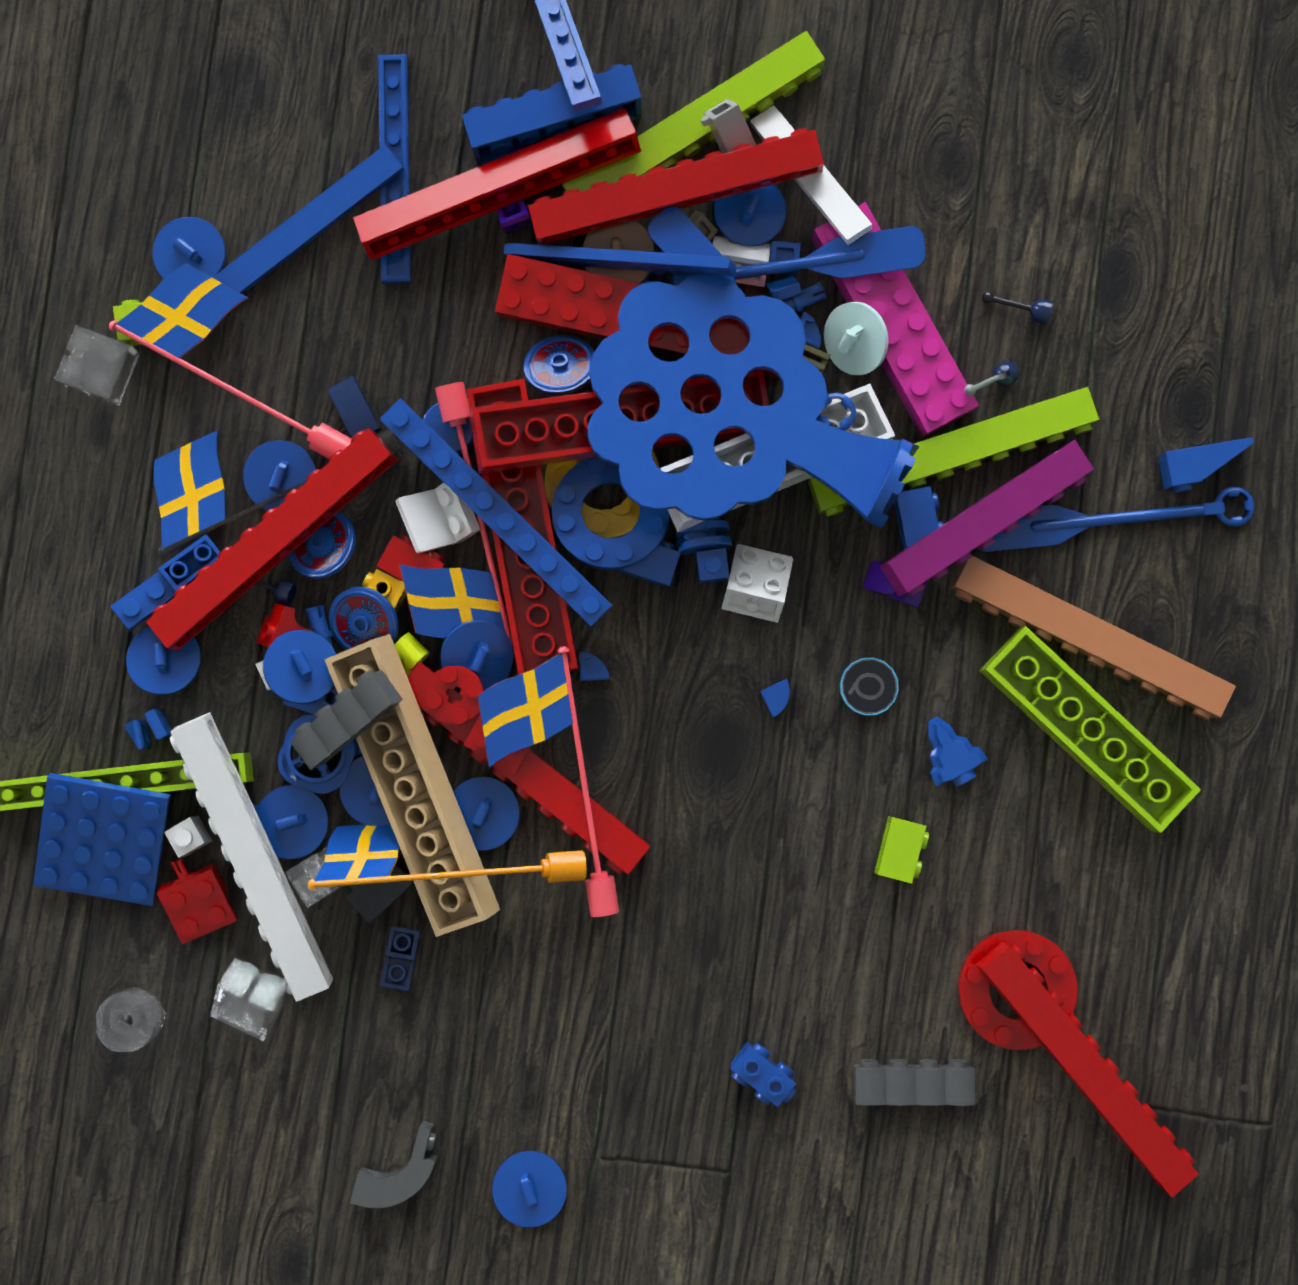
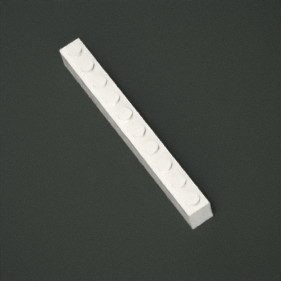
M209 712L175 727L170 731L172 734L170 737L172 747L176 753L181 754L185 762L183 764L185 775L189 780H193L197 788L196 798L200 806L206 807L210 816L208 819L209 826L212 832L220 837L223 844L221 845L222 854L226 861H231L235 872L233 875L235 882L239 888L244 889L247 895L246 904L248 910L252 915H256L260 923L258 926L259 933L265 942L268 941L272 949L271 958L274 965L282 970L285 977L283 978V983L288 994H293L297 1002L328 989L333 981V977L211 713Z

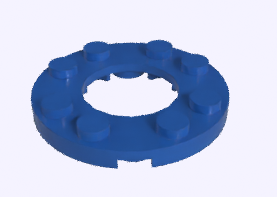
M599 457L589 458L570 469L560 481L555 491L552 502V520L556 535L562 546L576 560L587 566L601 570H620L639 564L661 544L668 529L670 514L668 510L654 511L639 506L638 522L630 532L622 537L609 539L599 537L591 532L582 517L584 500L594 489L601 485H621L619 466L605 462Z

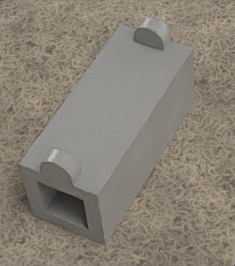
M727 99L703 113L704 117L700 121L703 126L709 125L722 154L732 152L734 147L741 144L756 145L737 103Z

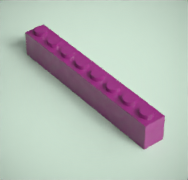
M1073 440L879 567L898 596L908 593L911 597L925 588L923 582L932 577L935 581L949 572L947 566L953 562L960 565L971 558L972 554L970 551L976 547L982 550L996 541L993 536L1000 531L1006 534L1018 527L1017 520L1025 516L1026 519H1029L1042 510L1039 505L1045 501L1051 504L1065 495L1062 490L1068 486L1074 489L1088 479L1085 475L1094 470L1077 441Z

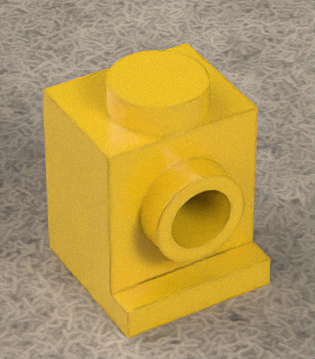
M378 569L375 570L374 574L369 572L362 583V587L371 588L378 592L379 584L386 583L388 589L382 595L387 598L394 610L398 612L406 597L404 583Z

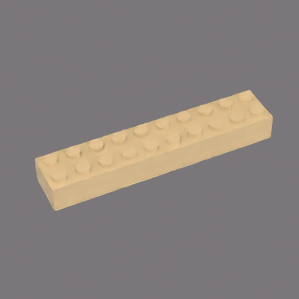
M388 634L372 639L324 659L338 694L349 687L352 690L357 685L355 680L369 670L372 673L382 670L403 699L375 724L361 733L356 740L410 874L483 870L484 867L391 635ZM487 875L414 880L436 937L484 921L501 910Z

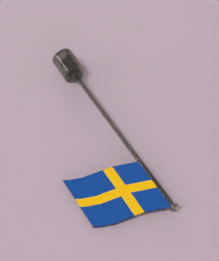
M390 429L377 434L396 457L404 454L398 437ZM214 431L155 459L153 468L154 487L161 515L162 547L158 548L157 553L161 557H166V553L284 498L290 491L296 488L299 489L307 481L226 518V489L218 456L219 431Z

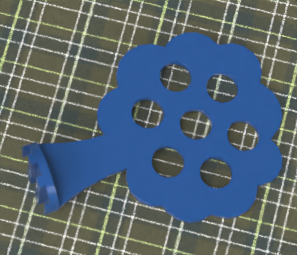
M709 273L690 276L677 286L657 281L643 283L630 290L621 302L618 314L619 331L602 340L592 356L589 371L592 389L602 405L593 412L588 423V441L592 451L601 460L619 466L621 487L630 500L642 508L654 511L675 508L689 518L701 521L718 519L731 511L737 504L754 505L768 500L778 491L786 475V463L806 472L836 492L864 518L865 522L880 529L883 527L889 517L885 514L900 496L905 485L902 481L913 467L916 459L913 455L919 446L905 439L899 441L854 434L816 420L824 410L827 388L825 379L818 368L802 357L806 338L803 323L794 309L780 299L764 295L745 297V294L735 282L722 275ZM726 318L738 320L748 330L749 344L738 354L728 355L719 352L714 348L709 337V331L714 323ZM671 325L678 327L687 336L689 348L687 353L679 360L672 362L662 361L650 351L648 344L649 336L660 326ZM754 370H769L776 374L782 382V396L774 404L769 406L755 405L745 396L742 386L743 380ZM694 377H705L715 382L721 394V400L716 409L704 414L694 413L687 409L681 401L680 395L681 388L686 381ZM641 384L648 386L657 394L660 407L651 419L642 422L633 421L624 416L620 410L619 397L624 389L631 385ZM735 428L743 430L750 436L755 449L750 461L740 466H730L719 460L714 451V441L718 434L726 429ZM665 436L681 437L690 445L693 459L686 470L671 474L662 471L654 463L652 458L653 446Z

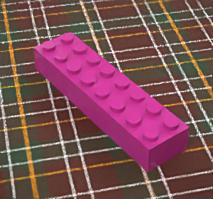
M866 202L859 205L858 208L872 223V230L869 232L881 231ZM827 222L814 229L811 239L815 247L819 249L841 236ZM904 270L845 279L833 277L847 303H865L875 309L883 319L887 328L889 343L886 357L881 365L922 439L972 413L979 406L974 395L967 396L965 394L964 388L968 384Z

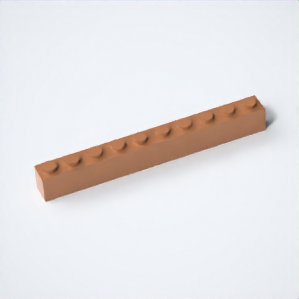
M974 556L962 563L950 588L956 591L955 596L968 603L974 600L983 605L981 609L994 616H998L1000 613L1008 617V622L1018 628L1027 626L1035 630L1034 634L1038 638L1047 642L1053 639L1062 644L1060 648L1073 655H1077L1079 652L1087 656V662L1094 666L1103 668L1105 665L1115 670L1113 673L1115 676L1126 681H1130L1132 678L1141 683V689L1152 694H1156L1158 691L1167 696L1166 701L1178 707L1186 705L1194 709L1192 712L1194 715L1209 721L1210 717L1221 718L1235 690V685Z

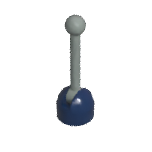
M1005 361L994 368L993 377L975 385H966L964 392L967 396H973L976 390L994 382L1000 386L1013 384L1019 377L1018 368L1013 362Z

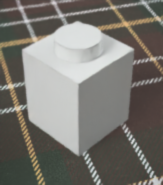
M199 816L189 817L164 832L178 858L188 856L213 841Z

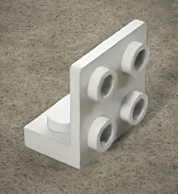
M445 483L432 490L399 497L395 501L414 549L418 554L463 542L481 530L474 512Z
M738 544L721 609L778 623L785 602L793 557Z

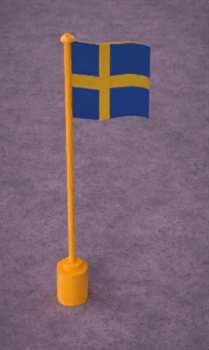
M391 824L384 826L351 825L337 826L328 841L324 863L315 880L314 878L309 880L308 887L310 890L315 891L317 887L540 871L542 877H547L549 883L585 880L587 868L585 853L583 850L547 853L546 859H541V865L390 876L396 865L399 852V844Z

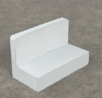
M714 236L712 245L723 257H729L737 267L769 263L770 244L744 246L733 243L725 237ZM766 275L735 279V282L764 287Z

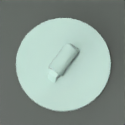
M848 302L835 308L829 315L824 328V344L832 362L845 373L864 375L877 369L884 361L889 340L886 325L878 312L862 302Z

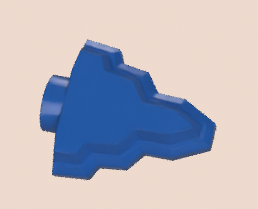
M938 716L927 721L928 739L933 747L929 756L933 766L930 775L935 787L949 781H953L955 787L975 778L977 775L973 769L987 760L981 748L973 747L966 737L956 736L951 725Z

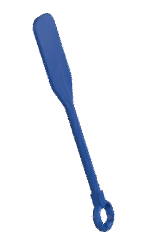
M668 207L649 223V236L663 253L722 256L679 208ZM682 273L686 278H688V277H690V276L698 275V274ZM724 276L727 279L735 282L733 276ZM827 393L824 409L832 403V399L842 400L840 404L844 406L845 410L850 409L851 417H845L843 421L839 422L840 427H834L844 431L848 430L856 418V407L853 401L845 394ZM821 414L816 419L829 426L831 424L826 416L821 417Z
M907 226L868 232L849 245L846 244L842 237H838L804 258L737 267L734 279L803 269L845 279L919 267L925 260L924 236L919 228ZM650 271L642 281V284L651 282L649 279L654 273L658 276L665 275L666 272ZM670 272L673 275L671 277V285L677 286L687 279L684 275Z
M1229 487L1221 491L1213 503L1090 516L1057 505L1040 506L1042 510L1031 518L1026 519L1023 516L1018 519L1017 523L1019 526L1006 534L1000 531L993 537L996 541L982 550L979 547H976V549L981 552H994L1054 546L1088 527L1216 515L1227 526L1238 527L1246 524L1251 519L1255 504L1248 491L1240 487ZM1239 494L1242 495L1245 499L1243 502L1244 511H1247L1245 517L1231 516L1230 519L1226 518L1223 514L1225 512V505L1221 502L1225 495L1228 498L1238 497Z

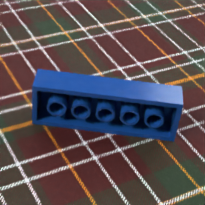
M617 64L608 68L606 72L600 74L593 73L601 95L602 104L577 112H573L563 81L557 82L550 89L543 91L538 89L530 90L524 93L523 97L513 100L512 98L500 99L493 106L486 108L477 106L469 109L462 117L477 167L622 108L626 109L630 120L641 118V94L632 65L624 66L623 64Z

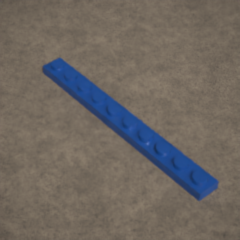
M401 398L380 418L382 423L591 627L612 607V604Z

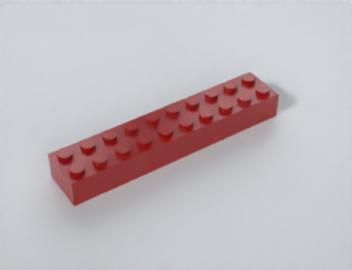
M507 254L495 312L498 317L604 340L616 331H619L618 314L621 302L630 290L642 283ZM721 319L714 323L709 331L710 342L716 350L724 354H738L749 344L748 330L744 324L735 319ZM671 325L660 326L655 329L648 339L651 351L683 357L689 348L688 338L685 333L678 327ZM763 369L764 376L779 379L773 372Z
M763 369L754 370L743 380L744 394L755 405L769 406ZM705 377L686 381L680 391L681 401L685 407L698 414L713 411L721 400L720 389L716 383ZM645 385L624 389L618 401L619 408L624 416L637 422L651 419L660 407L659 398L655 391ZM594 392L472 408L469 417L479 474L598 457L592 451L588 441V423L593 412L602 405L601 401ZM735 428L726 429L718 434L715 441L736 438L746 433ZM672 435L658 440L653 449L689 444L681 437Z
M525 379L466 389L470 412L474 407L529 400ZM542 466L482 473V478L557 551ZM492 530L518 674L533 670L560 654L558 649L562 646L569 649V652H567L569 670H579L567 603Z

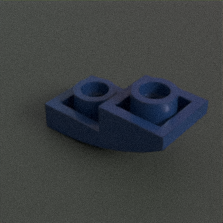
M354 376L328 389L352 438L358 432L366 431L368 428L375 433L381 431L377 418L367 403L360 385Z
M391 926L380 987L410 992L420 931Z

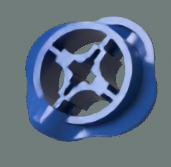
M305 715L296 719L288 728L284 744L278 755V768L283 778L292 785L306 788L318 794L331 793L337 790L348 776L350 765L356 754V741L354 740L341 750L340 762L332 773H330L326 762L321 767H318L322 775L321 778H310L302 775L297 768L306 766L300 755L298 758L293 759L294 747L290 741L297 735L294 731L299 726L308 721L312 723L317 719L315 715Z

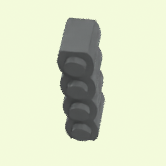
M369 670L355 680L357 685L352 690L349 687L335 697L337 702L332 707L330 704L324 706L315 713L317 719L312 723L308 721L294 731L297 735L290 742L310 771L321 767L403 700L382 670L375 673Z
M862 1059L860 1064L853 1065V1101L856 1105H975V1068L972 1065H967V1060L962 1059L949 1060V1064L938 1065V1061L933 1059H922L920 1064L908 1065V1060L892 1059L890 1064L879 1065L878 1060Z

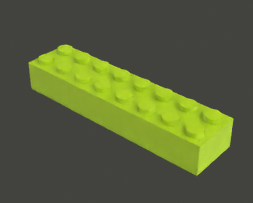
M1028 627L1019 628L979 670L1151 832L1162 833L1200 792L1201 789Z

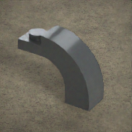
M422 1121L418 1129L411 1159L403 1168L394 1172H379L362 1167L357 1174L350 1204L367 1208H386L400 1204L418 1192L429 1178L438 1158L437 1155L427 1153V1151H433L437 1134L432 1133L434 1124Z

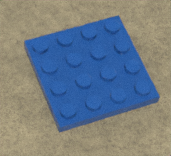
M50 773L46 781L33 886L153 906L156 897L171 794Z

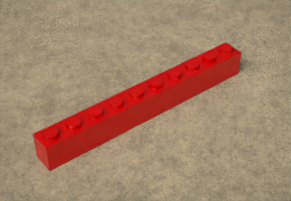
M622 108L353 217L361 242L372 261L642 151L625 108Z
M798 129L790 133L791 136L781 139L778 136H772L762 140V144L750 146V144L738 145L733 148L732 152L722 154L721 151H715L705 155V159L694 162L693 159H685L677 162L675 167L667 169L663 166L654 167L647 171L648 174L636 177V174H628L620 177L618 182L610 184L606 181L598 182L591 185V189L584 191L571 189L563 192L561 197L551 199L549 196L534 200V204L528 205L536 239L539 245H547L657 216L668 207L683 209L823 172L824 161L816 130Z
M368 428L366 431L362 430L355 434L351 439L352 443L344 450L336 451L329 458V463L326 466L313 471L307 477V482L303 486L290 491L280 506L268 510L263 515V520L257 526L245 530L241 534L240 540L234 546L223 549L218 555L219 559L211 566L207 565L200 569L196 574L197 578L189 585L181 586L175 591V597L167 604L158 606L152 612L153 616L146 623L167 649L175 651L182 649L398 461L397 457L374 431Z
M419 662L407 678L419 707L426 712L423 717L435 727L439 724L449 730L446 736L460 746L462 742L465 743L480 713L474 719L463 724L450 725L437 720L425 704V688L430 677L435 672L424 663ZM448 690L447 694L450 696L449 703L453 704L455 700H462L463 696L459 694L458 690ZM529 749L516 774L496 763L492 765L495 767L491 771L503 782L510 779L517 785L515 791L527 801L531 797L540 804L537 808L550 819L556 816L563 822L560 827L573 838L577 834L586 841L583 846L592 853L583 791L531 749ZM471 750L469 752L481 764L485 760L488 762L487 758ZM590 797L598 854L602 853L607 857L609 861L606 864L619 875L623 871L629 874L648 851L650 845Z
M1004 942L998 944L975 965L1159 1187L1173 1198L1199 1175L1192 1166L1195 1160L1184 1148L1179 1150L1173 1142L1176 1140V1137L1166 1126L1163 1125L1160 1128L1155 1121L1158 1117L1148 1104L1144 1103L1141 1105L1136 1099L1139 1095L1137 1090L1127 1080L1123 1083L1117 1076L1120 1072L1118 1067L1109 1058L1106 1060L1102 1058L1098 1053L1101 1050L1099 1044L1090 1035L1085 1037L1079 1030L1083 1027L1080 1021L1071 1012L1067 1015L1061 1008L1064 1004L1061 998L1053 990L1048 992L1042 985L1045 981L1044 978L1034 967L1029 969L1025 965L1023 960L1026 957L1015 944L1012 946Z

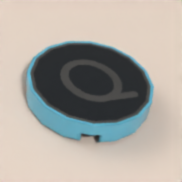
M874 657L861 658L851 663L844 670L840 680V695L843 701L853 712L864 716L878 715L888 710L895 702L899 691L898 678L893 668L885 661Z

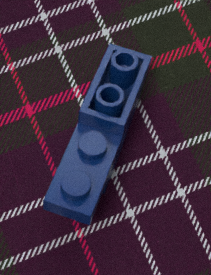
M205 534L159 567V572L111 605V609L126 628L131 631L152 616V612L158 606L167 604L172 600L177 589L183 585H189L197 578L196 574L200 569L207 565L211 566L219 559V549Z

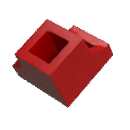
M274 603L271 615H265L256 643L269 647L276 638L284 633L294 630H312L303 628L296 622L294 616L295 609Z

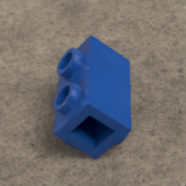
M747 1042L730 1063V1068L733 1071L731 1076L742 1086L745 1087L749 1084L757 1091L754 1095L767 1106L771 1102L776 1107L781 1102L786 1104L796 1091L794 1088L796 1082L792 1077L794 1072L781 1061L778 1065L768 1058L771 1053L759 1043L753 1046L750 1042Z

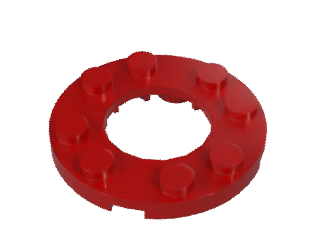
M1012 930L990 935L980 941L970 951L962 964L958 978L961 1010L971 1027L980 1036L994 1045L1011 1050H1027L1042 1046L1021 1019L1008 1018L999 1013L993 1006L989 994L990 982L975 964L1001 942L1009 946L1015 944L1026 957L1023 961L1036 966L1042 973L1046 983V990L1048 992L1053 990L1064 1003L1061 1008L1067 1015L1070 1012L1074 1013L1077 1002L1078 988L1074 969L1064 952L1052 941L1039 934L1025 930Z

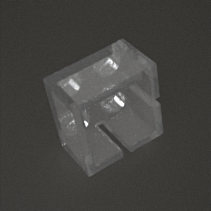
M75 325L66 348L71 354L70 356L63 355L54 379L66 387L88 395L91 394L96 398L119 406L140 352L129 344Z
M234 958L217 986L210 1016L264 1042L280 1015L289 984L276 975H269L265 972L262 975L258 973L259 969L253 964Z

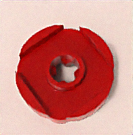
M445 666L430 677L425 688V704L437 720L450 725L463 724L474 719L480 713L477 696L484 691V687L478 675L472 670L463 666ZM456 687H459L461 689L459 694L463 696L462 700H455L453 704L449 703L450 696L447 694L448 690H454Z

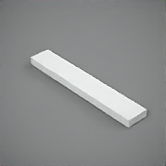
M774 105L750 120L751 127L762 140L772 136H778L781 139L791 136L790 133L795 131ZM825 166L823 167V172L794 179L847 245L872 230V223Z

